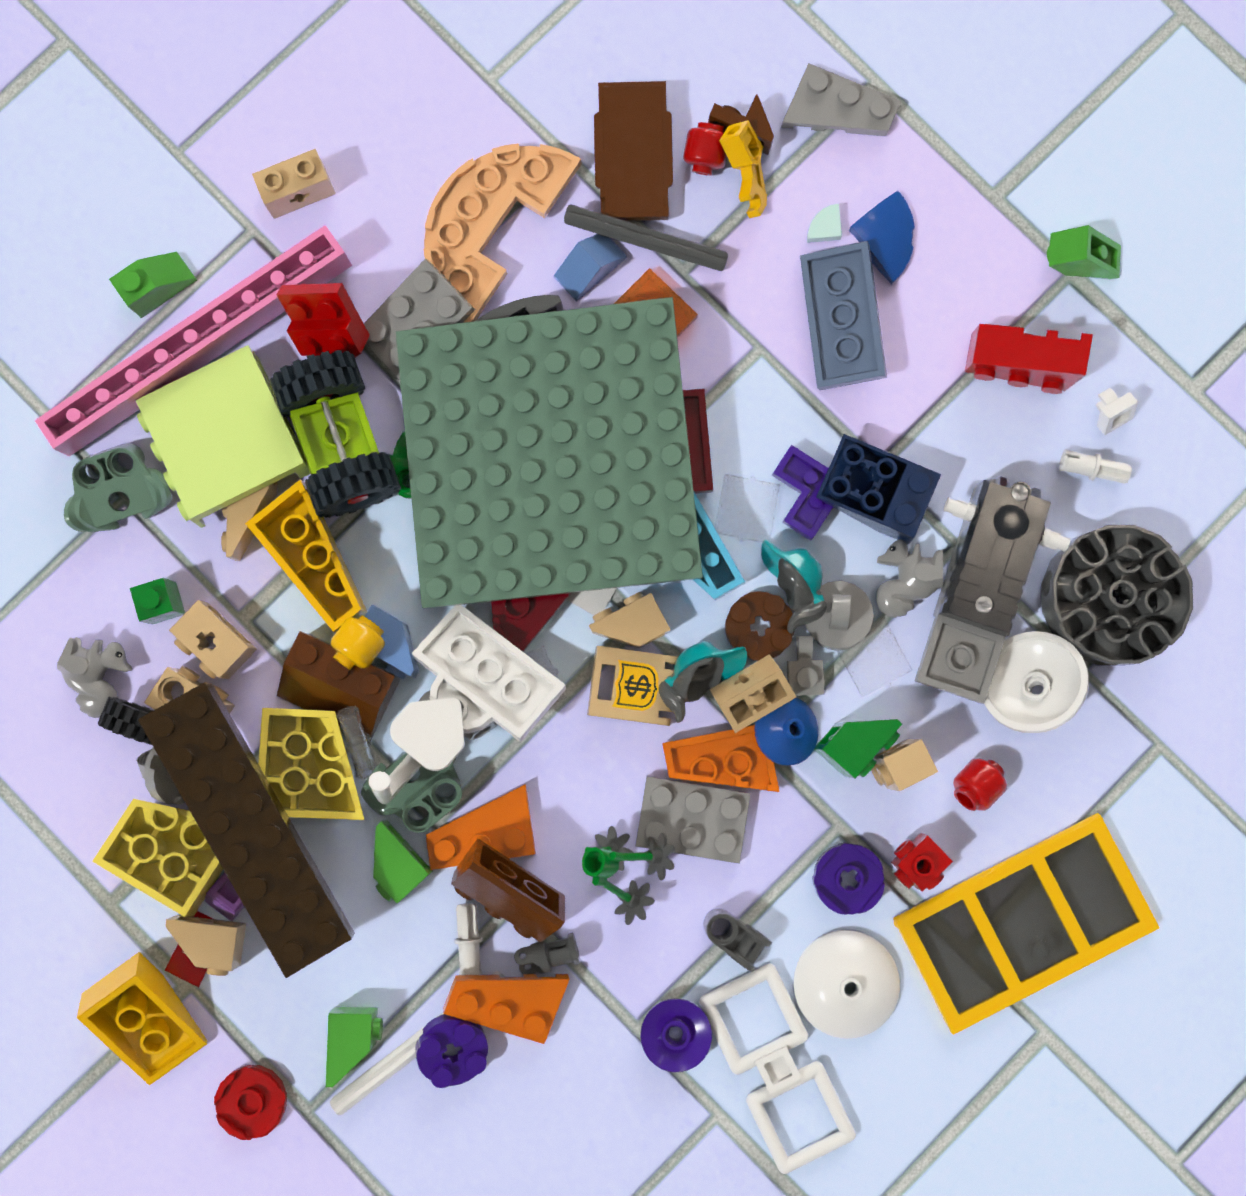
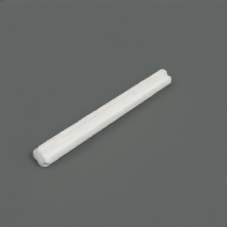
M495 971L491 974L504 977V975L500 971ZM423 1028L333 1096L329 1103L338 1116L343 1115L416 1058L417 1040L419 1041V1037L423 1034Z

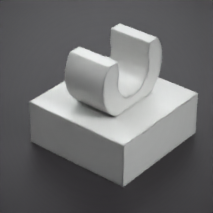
M1108 388L1098 394V398L1101 401L1095 405L1100 412L1096 426L1104 436L1134 419L1139 401L1131 392L1118 398L1117 394L1111 388Z

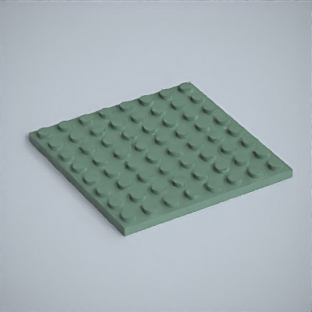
M673 297L396 331L420 595L423 609L703 579Z

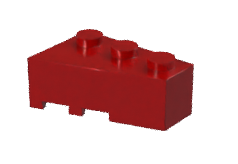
M979 324L971 333L964 372L974 374L976 379L992 381L998 378L1008 380L1007 383L1014 387L1033 385L1041 387V391L1045 393L1061 394L1062 391L1065 392L1086 375L1093 334L1082 333L1081 339L1077 340L1058 338L1059 331L1047 330L1046 336H1038L1024 333L1025 328L991 324Z

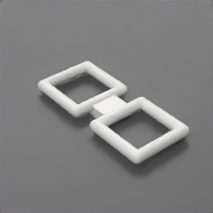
M771 963L753 970V972H749L700 997L699 1004L710 1022L711 1030L732 1073L740 1075L757 1066L766 1085L748 1094L746 1103L778 1170L782 1174H788L855 1139L856 1132L823 1064L819 1061H814L797 1069L789 1050L806 1042L808 1033L775 965ZM767 980L791 1033L740 1057L716 1005ZM814 1079L839 1131L787 1156L763 1104Z

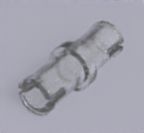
M351 706L340 710L336 716L339 719L345 737L344 745L346 752L350 753L356 777L358 779H366L377 767L370 749L372 740L370 734L365 733L359 708Z

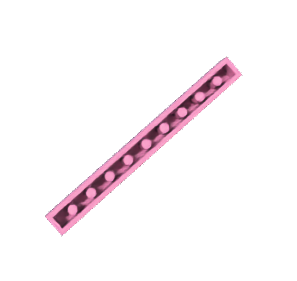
M324 225L34 421L52 448L70 457L138 411L137 399L202 368L285 312L276 295L281 285L326 284L352 266L350 260L327 226Z

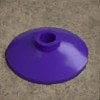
M674 998L664 1000L649 1010L642 1022L640 1038L644 1053L655 1066L668 1072H684L696 1067L704 1060L711 1046L712 1030L706 1014L700 1007L688 1000ZM675 1026L683 1031L682 1035L676 1039L669 1035L670 1029Z

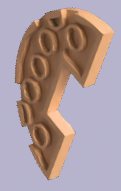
M519 143L493 148L491 149L492 152L475 160L471 158L452 173L441 186L431 204L425 222L424 257L476 309L463 323L474 322L478 319L508 274L505 268L481 253L516 201L545 219L581 166V158L562 149L540 144V147L519 146Z

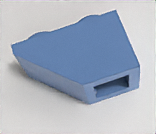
M371 605L365 617L384 631L381 637L385 642V646L377 657L387 662L386 670L403 680L406 675L416 678L419 670L417 662L411 654L414 650L408 625L380 608Z

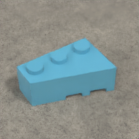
M694 492L703 579H694L693 581L716 601L746 583Z

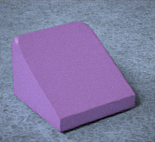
M225 872L205 896V902L230 921H233L244 907Z

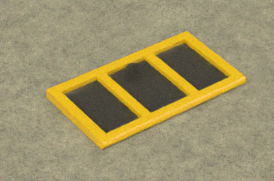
M1099 813L893 917L894 926L898 928L947 1027L953 1035L1160 928L1114 842L1103 817Z

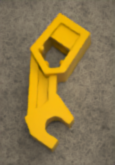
M749 120L729 125L719 141L732 168L741 170L742 183L738 198L740 202L749 200L750 207L746 213L749 218L761 216L767 206V193L761 166L763 146Z

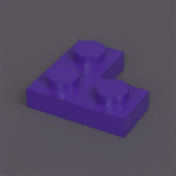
M791 445L772 473V476L800 493L782 523L811 541L833 508L816 498L829 468Z

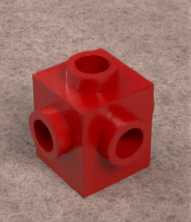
M920 833L913 841L907 839L901 843L894 851L896 857L891 861L898 869L894 873L896 878L906 888L910 889L914 886L922 892L926 888L931 890L936 887L944 878L942 872L953 862L928 835ZM921 860V865L917 868V864Z

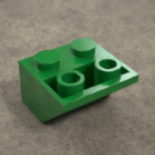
M898 719L835 723L817 743L814 750L844 777L854 779L859 775L865 777L877 763L874 759L875 755L882 748L888 750L900 737L897 730L902 723Z

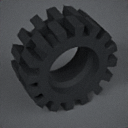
M108 697L97 724L117 735H123L128 739L131 738L135 741L152 745L138 719L154 710L128 702L127 700Z

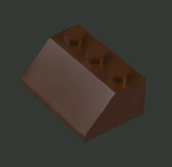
M299 631L284 661L277 696L303 709L336 711L340 727L371 741L401 678L373 664L365 669L354 665L349 670L333 658L337 651L331 644L311 634Z
M478 838L453 873L451 885L454 886L455 891L461 897L467 900L474 899L484 905V909L489 915L496 919L504 918L513 924L514 929L525 938L530 939L533 937L537 941L542 942L559 930L565 923L564 894Z

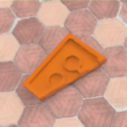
M755 725L747 726L737 733L731 729L662 743L669 778L780 792L774 762L769 760L760 750L755 738Z
M526 784L426 834L430 870L458 866L477 838L507 858L536 854Z
M523 974V977L455 975L443 1007V1013L545 1044L570 978L568 974H555V977H537L536 974Z

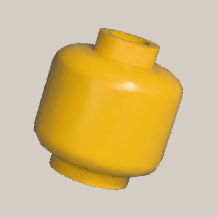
M363 615L358 619L354 617L347 618L331 638V645L337 651L333 658L349 670L354 665L363 669L368 668L385 646V642L381 637L384 631Z

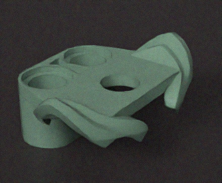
M124 443L89 455L76 463L72 471L74 495L67 500L63 515L67 525L79 532L116 530L120 528L118 520L141 512L144 519L154 516L168 506L172 500V495L161 471L147 468L144 464L145 455L142 449L136 444ZM119 453H126L132 458L133 467L131 469L121 466L118 460ZM87 464H92L98 468L100 472L99 480L92 479L87 475ZM118 491L125 493L130 501L129 507L126 510L115 509L110 503L112 493Z
M405 752L387 768L383 763H380L371 774L381 771L390 775L408 754ZM456 758L448 767L440 771H431L421 766L418 778L407 782L391 802L387 804H382L377 800L369 786V777L363 784L361 796L377 814L382 816L395 814L403 820L408 830L415 833L424 832L455 808L461 801V783L453 766ZM443 783H449L455 787V792L449 797H441L436 793L437 787ZM415 806H422L427 809L428 814L421 820H415L409 816L408 812Z

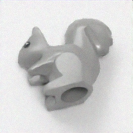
M897 540L889 546L885 554L877 558V563L898 567V579L885 581L876 591L877 606L882 613L889 617L896 618L907 615L908 611L914 609L915 600L925 599L931 596L938 588L943 587V550L936 551L933 557L921 556L920 544L916 543L912 554H909L907 543L903 540Z
M70 637L57 662V670L61 672L68 687L79 693L75 702L80 706V711L89 717L100 718L108 697L118 698L114 686L103 680L108 668L122 672L132 671L133 668L127 662L124 648L118 642L109 643L104 651H102L103 640L101 639L95 640L91 648L86 649L82 647L80 638Z

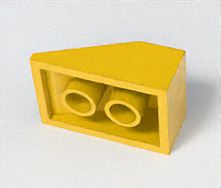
M140 952L136 953L81 994L76 1018L149 1086L207 1045L206 1037L164 975Z

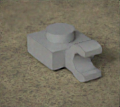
M796 636L797 661H787L788 683L796 696L825 695L823 660H813V636Z

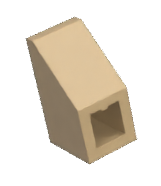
M641 591L623 600L625 607L615 612L610 607L597 613L592 617L594 623L589 625L592 633L637 648H641L671 631L652 593L644 596Z

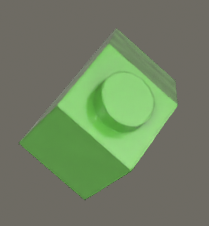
M1089 225L1050 233V246L1047 249L1049 267L1065 276L1104 279L1120 278L1121 245Z
M176 251L137 259L109 278V281L126 305L140 318H143L193 284L197 279Z
M386 819L376 826L373 878L378 882L375 887L382 897L389 902L393 899L398 904L425 880L433 870H430V866Z
M336 1006L328 1013L325 1087L333 1088L372 1050L377 1040L382 1039L383 1019L377 1018L378 1007Z

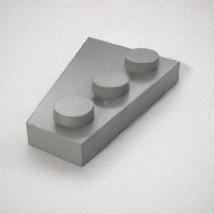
M808 63L783 119L781 128L793 129V126L811 127V130L814 131L836 129L844 130L850 134L886 136L901 101Z

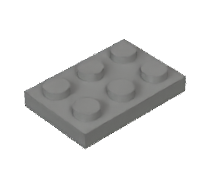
M424 259L364 322L370 334L366 344L400 380L396 331L463 323L476 309L429 260Z
M646 776L635 846L650 849L649 836L654 837L658 841L659 835L665 833L667 838L666 846L673 845L675 847L673 853L740 864L751 794Z

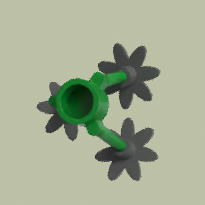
M610 826L607 838L601 834H595V839L601 847L585 848L582 868L586 875L593 877V885L607 889L623 902L615 909L614 913L616 915L625 914V924L630 925L635 915L641 920H646L647 916L643 907L651 906L655 903L654 898L646 896L649 893L650 884L645 883L638 889L636 881L631 880L629 892H625L609 882L607 878L613 876L618 870L624 871V861H647L649 863L648 875H653L657 871L658 878L662 881L665 879L666 869L673 870L675 867L673 861L668 858L675 851V847L673 845L666 846V835L661 833L658 841L654 837L649 836L650 849L648 851L634 853L629 848L623 847L628 842L630 835L625 833L617 838L615 827Z

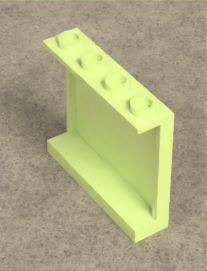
M249 345L136 400L140 409V413L137 414L139 423L147 433L150 432L154 442L150 443V447L158 461H163L167 469L163 473L164 478L170 489L177 491L181 500L177 502V507L186 521L191 520L200 528L206 526L203 520L204 517L293 473H296L300 478L310 474L300 443L288 418L281 415L270 380L259 357Z

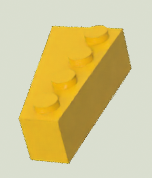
M301 479L245 523L333 632L336 633L347 618L354 617L358 619L361 615H366L368 611L324 517L320 518L319 515H316L305 482Z

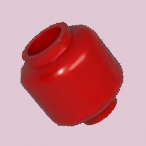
M698 122L697 127L691 128L688 131L683 159L687 164L693 166V173L712 176L713 170H720L725 167L727 155L719 141L724 134L723 126Z
M972 759L953 779L955 798L968 810H988L1007 790L1003 768L993 760Z

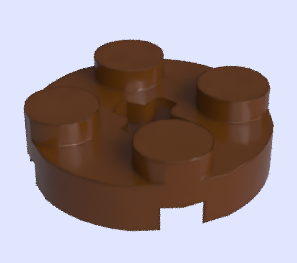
M763 591L748 593L740 597L729 610L725 620L726 638L732 648L745 647L747 659L759 661L769 654L772 658H775L788 648L792 642L795 631L789 633L787 625L793 613L778 595ZM755 617H761L764 622L768 621L769 628L765 629L764 636H759L757 631H751L750 625L755 623Z

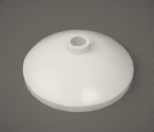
M1040 631L1014 635L1004 640L984 704L989 713L999 723L1014 731L1036 734L1057 729L1070 721L1079 712L1086 700L1089 688L1087 666L1079 651L1070 642L1058 635ZM1036 686L1044 687L1040 694H1033V688Z
M836 930L816 938L802 952L795 967L793 988L801 1012L815 1028L833 1037L852 1039L863 1037L876 1031L890 1018L899 999L900 978L893 957L880 942L859 931ZM849 982L856 984V991L852 994H846L844 991L845 985Z

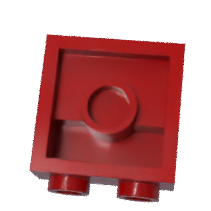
M343 283L281 285L276 295L291 320L286 331L301 356L313 354L318 356L321 352L327 351L331 354L335 350H341L342 353L349 351L350 354L353 353L355 358L361 355L370 334Z

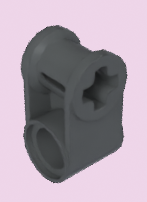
M716 908L711 910L703 920L705 933L712 943L725 951L733 960L750 972H753L755 969L754 962L763 949L770 947L773 943L749 924H745L724 909ZM718 919L729 921V929L723 935L712 933V925Z

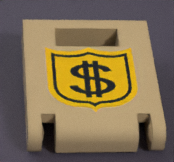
M596 646L587 715L670 726L671 719L667 717L659 718V711L672 712L660 697L659 685L674 673V670L665 669V663L675 664L678 657ZM602 665L615 666L611 700L598 699Z

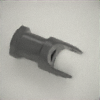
M573 932L568 933L567 938L548 943L545 940L535 942L530 946L518 949L514 954L515 962L519 964V970L522 974H544L551 972L553 967L572 962L575 965L581 964ZM526 954L525 958L523 959L520 958V955ZM526 965H531L530 969H525Z

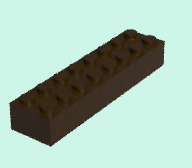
M204 682L139 718L140 725L284 977H290L352 940L355 934L353 928L213 684Z

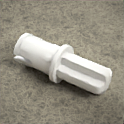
M1064 449L1059 462V471L1088 476L1089 480L1092 481L1095 478H1101L1125 484L1128 483L1132 473L1130 465L1102 459L1101 454L1098 453L1093 456Z
M462 903L456 907L458 938L454 940V943L458 944L459 975L482 974L479 943L483 941V937L479 936L477 905L474 903Z

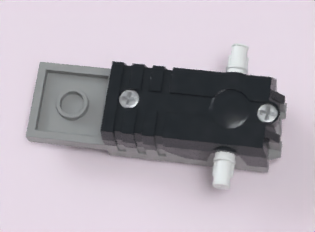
M1000 476L997 479L983 480L973 489L969 503L959 499L947 498L943 511L961 518L963 523L933 613L935 618L918 667L915 682L980 704L985 703L1005 637L1010 635L1013 626L1012 620L1015 619L1018 610L1017 604L1021 601L1024 590L1022 588L1026 585L1038 545L1066 552L1070 544L1069 537L1061 536V533L1045 528V522L1052 502L1041 499V489L1035 487L1031 489L1027 483L1021 481L1010 485L1007 482V478Z

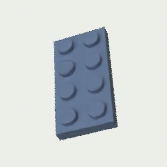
M868 241L800 255L817 389L826 390L887 378Z

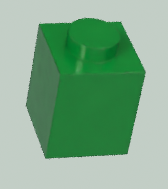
M163 577L129 588L139 622L153 625L185 614L175 581Z

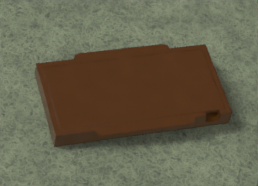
M666 81L599 82V112L594 115L595 186L600 189L601 213L625 221L668 220V188L673 185L672 114L667 111Z

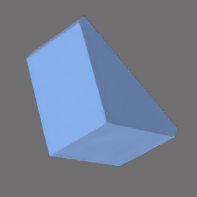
M596 234L577 242L554 274V278L577 302L623 262L627 256L611 238Z

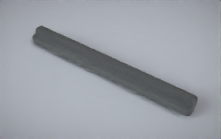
M568 205L564 215V223L566 225L710 269L723 271L727 263L728 253L726 251L576 205Z

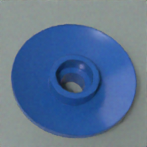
M797 697L755 721L754 730L757 744L762 753L776 764L785 766L799 764L805 761L816 747L818 741L816 717L811 708ZM791 724H793L795 728L794 735H792L790 732Z

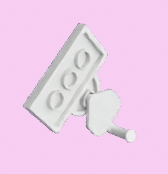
M454 606L411 653L416 661L437 677L431 685L429 700L409 703L392 722L390 727L391 738L408 755L390 775L381 771L371 774L368 782L372 792L380 803L387 804L391 802L421 766L431 771L445 769L463 750L465 744L464 733L470 734L483 730L493 721L519 742H522L566 690V685L464 606Z

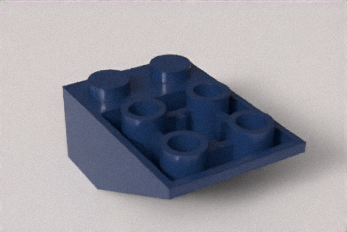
M843 434L816 498L882 534L910 544L917 533L941 474Z

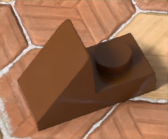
M758 94L755 95L746 116L741 115L732 106H720L714 103L709 114L708 123L723 126L725 132L729 125L749 120L763 146L762 153L769 155L774 134Z

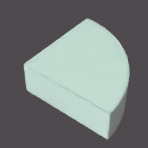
M839 203L829 205L815 215L808 229L807 243L841 240Z

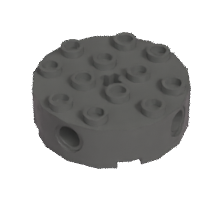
M1106 525L1070 540L1066 552L1060 550L1050 560L1041 583L1042 613L1051 633L1070 642L1085 661L1097 666L1140 664L1162 654L1184 634L1193 610L1192 578L1186 565H1182L1179 556L1171 549L1172 546L1161 535L1136 525ZM1113 590L1114 595L1119 596L1118 602H1116V598L1113 597Z

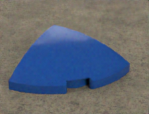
M898 190L873 207L851 225L849 229L850 233L859 242L868 241L872 264L892 285L909 263L914 248L912 246L913 230L915 228L913 216L906 200Z

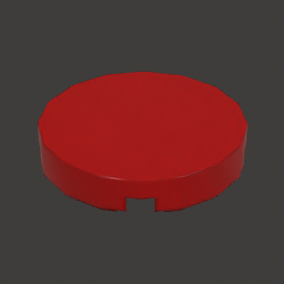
M245 1065L233 1070L219 1084L214 1096L217 1121L229 1135L240 1140H251L252 1138H261L268 1135L281 1122L287 1109V1092L283 1081L273 1070L261 1065Z

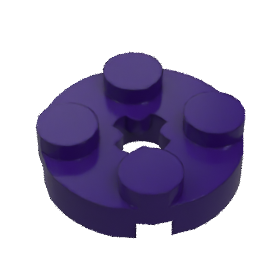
M845 842L832 846L822 853L815 864L812 876L817 896L822 903L832 911L844 915L861 914L872 909L881 899L885 886L883 867L878 857L861 845ZM852 869L857 872L854 877L857 881L856 886L847 885L843 888L841 886L843 880L840 876L843 871L849 873Z
M443 1014L429 1021L422 1029L423 1034L419 1037V1041L417 1040L415 1046L417 1064L421 1073L431 1080L435 1087L446 1088L463 1084L485 1070L488 1043L481 1025ZM453 1043L455 1048L461 1046V1049L455 1055L443 1054L447 1051L446 1045Z

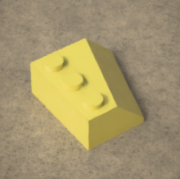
M262 708L258 764L288 817L365 820L336 711Z
M138 799L131 801L92 861L183 917L195 915L204 901L206 893L215 884L223 871L222 866L189 810Z

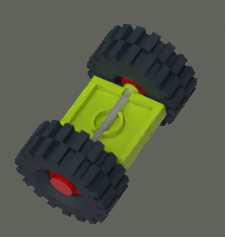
M335 350L331 354H329V351L321 352L318 356L313 354L306 356L307 359L302 361L299 359L293 361V365H285L280 368L281 371L275 372L273 377L270 378V383L281 415L286 418L290 416L308 465L311 475L308 477L309 479L305 480L316 515H319L320 518L324 516L325 518H330L334 515L336 517L342 516L348 512L349 514L354 513L359 509L368 508L370 505L383 502V499H389L393 494L399 492L401 486L390 455L386 454V452L379 453L359 395L364 393L365 385L353 353L350 354L349 351L342 353L341 350Z

